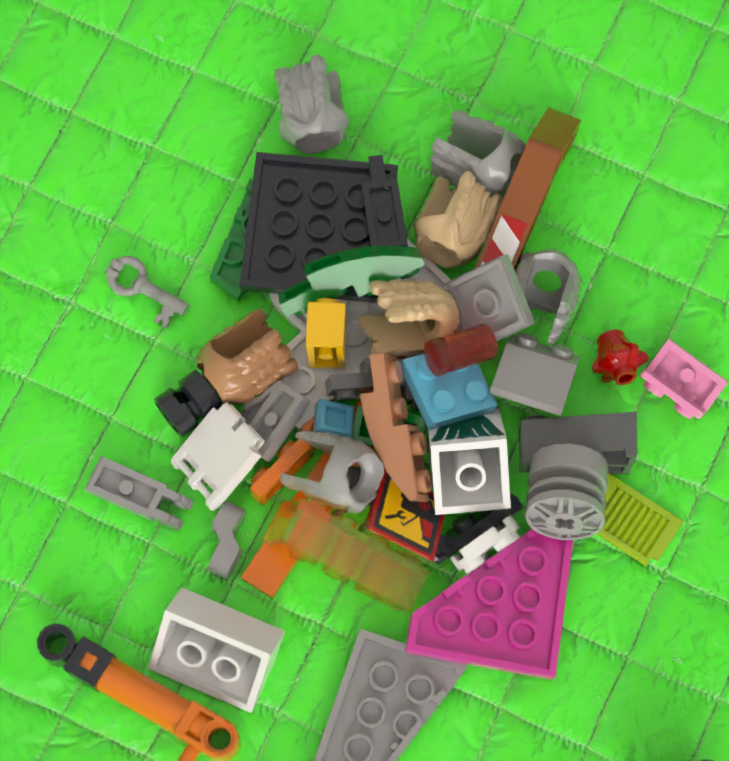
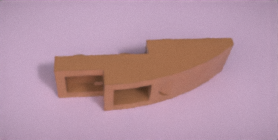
M384 352L370 355L374 392L360 394L369 435L386 471L403 494L410 501L427 502L429 501L428 492L431 491L432 487L429 471L425 469L423 454H426L427 444L425 436L420 432L419 427L405 424L404 422L408 417V409L405 399L401 397L400 383L403 381L402 366L396 360V356Z

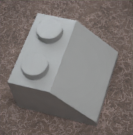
M518 333L515 336L511 334L502 354L490 394L561 416L580 356L573 354L574 350L564 345L553 344L550 347L538 343L539 340L532 335Z

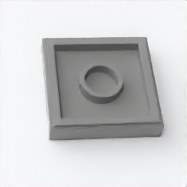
M501 255L445 283L448 292L453 295L456 302L459 320L471 351L482 349L535 324L509 255Z

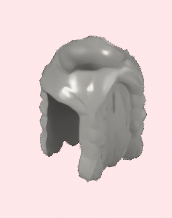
M319 54L312 55L310 63L307 61L303 65L297 63L290 70L287 67L277 68L274 73V79L279 87V102L282 110L279 122L281 138L305 154L324 152L339 145L344 139L347 128L350 126L349 116L343 111L344 104L341 101L340 77L335 70L326 74V60Z
M455 110L451 115V121L454 124L451 125L450 130L453 133L449 135L448 142L436 138L432 145L433 154L430 157L432 163L431 174L436 178L442 176L444 179L447 178L450 181V185L458 188L460 177L465 171H470L476 177L475 182L486 186L485 191L491 192L490 197L495 194L505 196L506 189L512 180L525 149V143L511 131L505 130L502 126H496L493 121L471 117L464 111Z
M555 249L535 253L526 252L519 259V266L515 273L528 306L532 309L556 314L547 342L553 344L559 339L579 301L578 293L581 289V276L576 264L565 253ZM542 270L552 271L561 279V287L552 292L543 291L534 282L535 274Z
M300 431L296 433L295 438L309 443L314 448L320 449L321 452L330 455V459L324 469L320 482L281 473V483L288 489L301 491L311 499L321 501L322 504L331 506L333 509L346 510L348 513L363 512L366 506L376 498V492L384 475V464L373 449L361 440L340 437L329 432ZM357 461L361 469L360 480L354 488L349 490L347 472L349 466Z

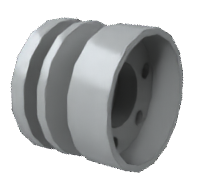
M571 443L553 444L543 447L534 453L530 461L528 479L530 489L527 494L528 504L525 511L528 525L544 536L560 540H580L592 537L601 531L606 515L605 493L607 491L609 470L606 459L599 452L591 448Z

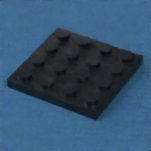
M256 152L240 290L278 294L308 279L304 268L305 264L340 251L370 246L361 190L362 177L370 176L369 162ZM384 164L385 174L394 173L395 178H397L398 165ZM353 285L347 287L348 290L343 295L335 298L339 300L378 303V295L368 296L365 294L359 297Z

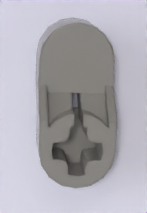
M229 501L224 502L212 522V531L216 533L219 544L208 565V570L225 579L230 578L242 557L243 550L239 548L235 536L246 515V510Z

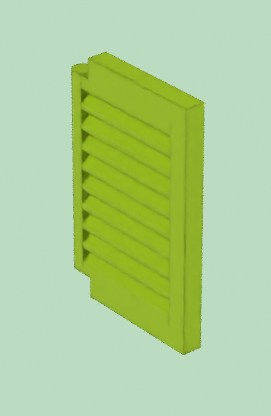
M609 473L607 491L605 493V523L602 530L596 534L644 566L648 564L651 558L658 562L684 521Z

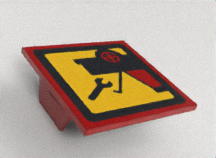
M384 468V475L376 492V498L371 501L367 516L369 524L367 529L433 561L445 514H435L434 497L431 491L428 492L429 501L427 502L410 501L397 487Z

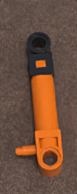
M59 623L51 624L39 633L37 648L49 664L55 667H63L69 676L96 692H102L174 734L176 739L187 744L178 761H195L199 753L215 761H228L239 752L241 746L240 736L235 726L225 718L194 700L191 702L122 662L115 654L82 636L78 642L74 633L65 625ZM58 637L67 638L68 645L62 653H50V644L54 639ZM219 731H224L231 735L230 744L222 750H216L210 746L212 736Z

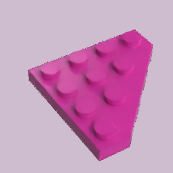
M533 529L528 531L481 566L444 590L430 602L413 612L409 619L404 653L549 680L556 678L573 540L549 538Z

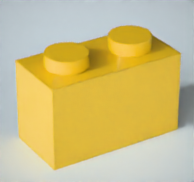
M321 298L317 302H308L306 351L309 368L345 369L347 345L345 303H339L331 298Z

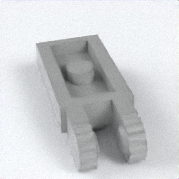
M102 456L85 487L87 493L150 521L154 519L177 531H180L183 522L178 517L159 510L163 499L181 509L190 510L193 505L192 500L168 489L166 484Z

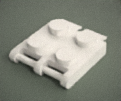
M226 402L220 409L213 407L172 457L170 463L175 469L182 470L189 479L188 484L193 490L198 489L206 498L207 507L214 511L224 503L262 455L258 450L264 444V439L250 424H246L245 418L232 404L229 405ZM187 462L196 470L194 473L186 465ZM205 482H206V483L210 486V488L213 490V493H212V494H211V493L209 492V490L203 485Z

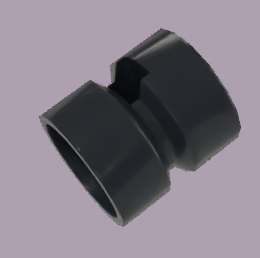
M196 369L178 381L179 388H168L153 399L165 420L180 437H183L198 426V418H205L213 407L220 409L222 406L212 387Z

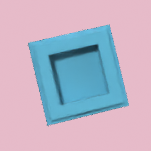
M319 398L315 404L313 432H329L340 437L352 438L354 406Z

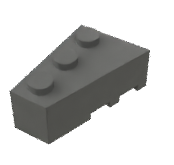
M637 411L556 418L535 415L528 417L527 420H521L519 427V473H529L532 456L541 448L553 444L571 443L586 446L599 452L607 461L608 474H629L638 455Z

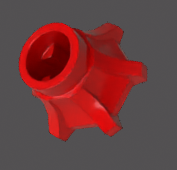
M618 329L609 330L601 334L597 339L598 356L592 364L593 373L602 374L601 378L604 383L614 380L618 385H626L635 380V372L642 364L648 362V355L638 350V345L631 343L625 337L623 331Z

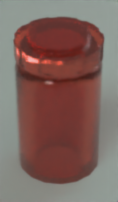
M480 324L428 340L424 345V357L432 374L442 376L494 359L498 350L497 341L491 328L486 324Z

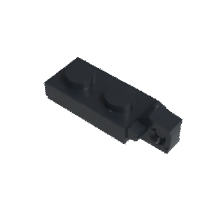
M383 155L369 156L368 168L370 176L362 177L361 190L370 246L398 245L408 247L398 180L395 178L394 173L385 174Z
M510 493V509L475 511L472 514L468 512L456 518L452 523L453 527L445 533H440L433 563L439 565L493 526L496 528L502 524L503 519L510 515L513 516L520 511L522 504L517 496Z

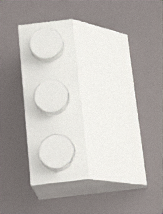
M181 587L165 610L148 669L252 713L274 665L285 631Z

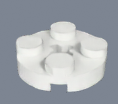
M510 515L502 521L506 527L503 524L496 528L493 526L461 549L459 554L451 557L450 560L458 571L464 569L467 574L490 559L487 552L495 548L499 552L519 539L520 536L516 531L520 527L514 518Z

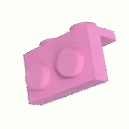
M671 339L666 341L648 368L644 369L640 374L646 380L644 386L650 392L660 398L664 394L676 402L673 406L674 409L688 419H692L693 416L698 419L704 417L729 383L727 379Z

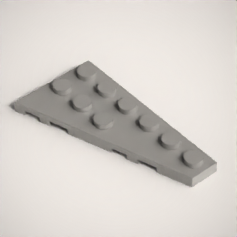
M360 628L314 761H397L466 671L468 665L404 653L406 644Z

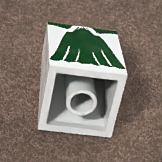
M499 405L491 413L432 430L427 428L436 515L511 508L507 439Z

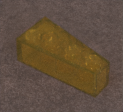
M306 496L305 500L301 498L281 502L261 542L271 547L281 543L291 548L290 557L311 565L320 563L323 565L321 569L324 572L323 574L344 583H349L350 580L356 582L353 587L355 590L397 612L411 611L430 571L420 566L421 560L418 557L405 551H401L400 554L388 548L390 544L388 540L374 533H370L369 536L357 530L358 524L343 515H338L335 518L325 512L326 506L314 498Z

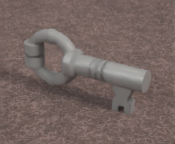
M122 256L116 260L112 258L109 263L111 266L107 267L104 273L107 274L108 285L116 295L130 297L143 293L149 298L156 300V302H160L163 305L162 313L158 314L154 321L160 324L161 320L164 321L162 326L165 328L169 326L171 322L170 317L174 316L175 313L182 317L187 313L190 304L150 282L146 268L139 258L133 256ZM125 264L136 268L139 274L130 288H124L116 281L120 275L117 271H122Z

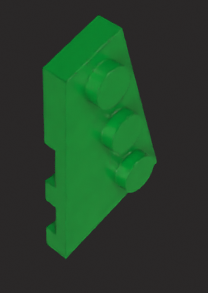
M252 179L247 184L245 196L240 207L238 206L229 235L222 245L210 275L211 283L238 303L248 292L240 290V279Z

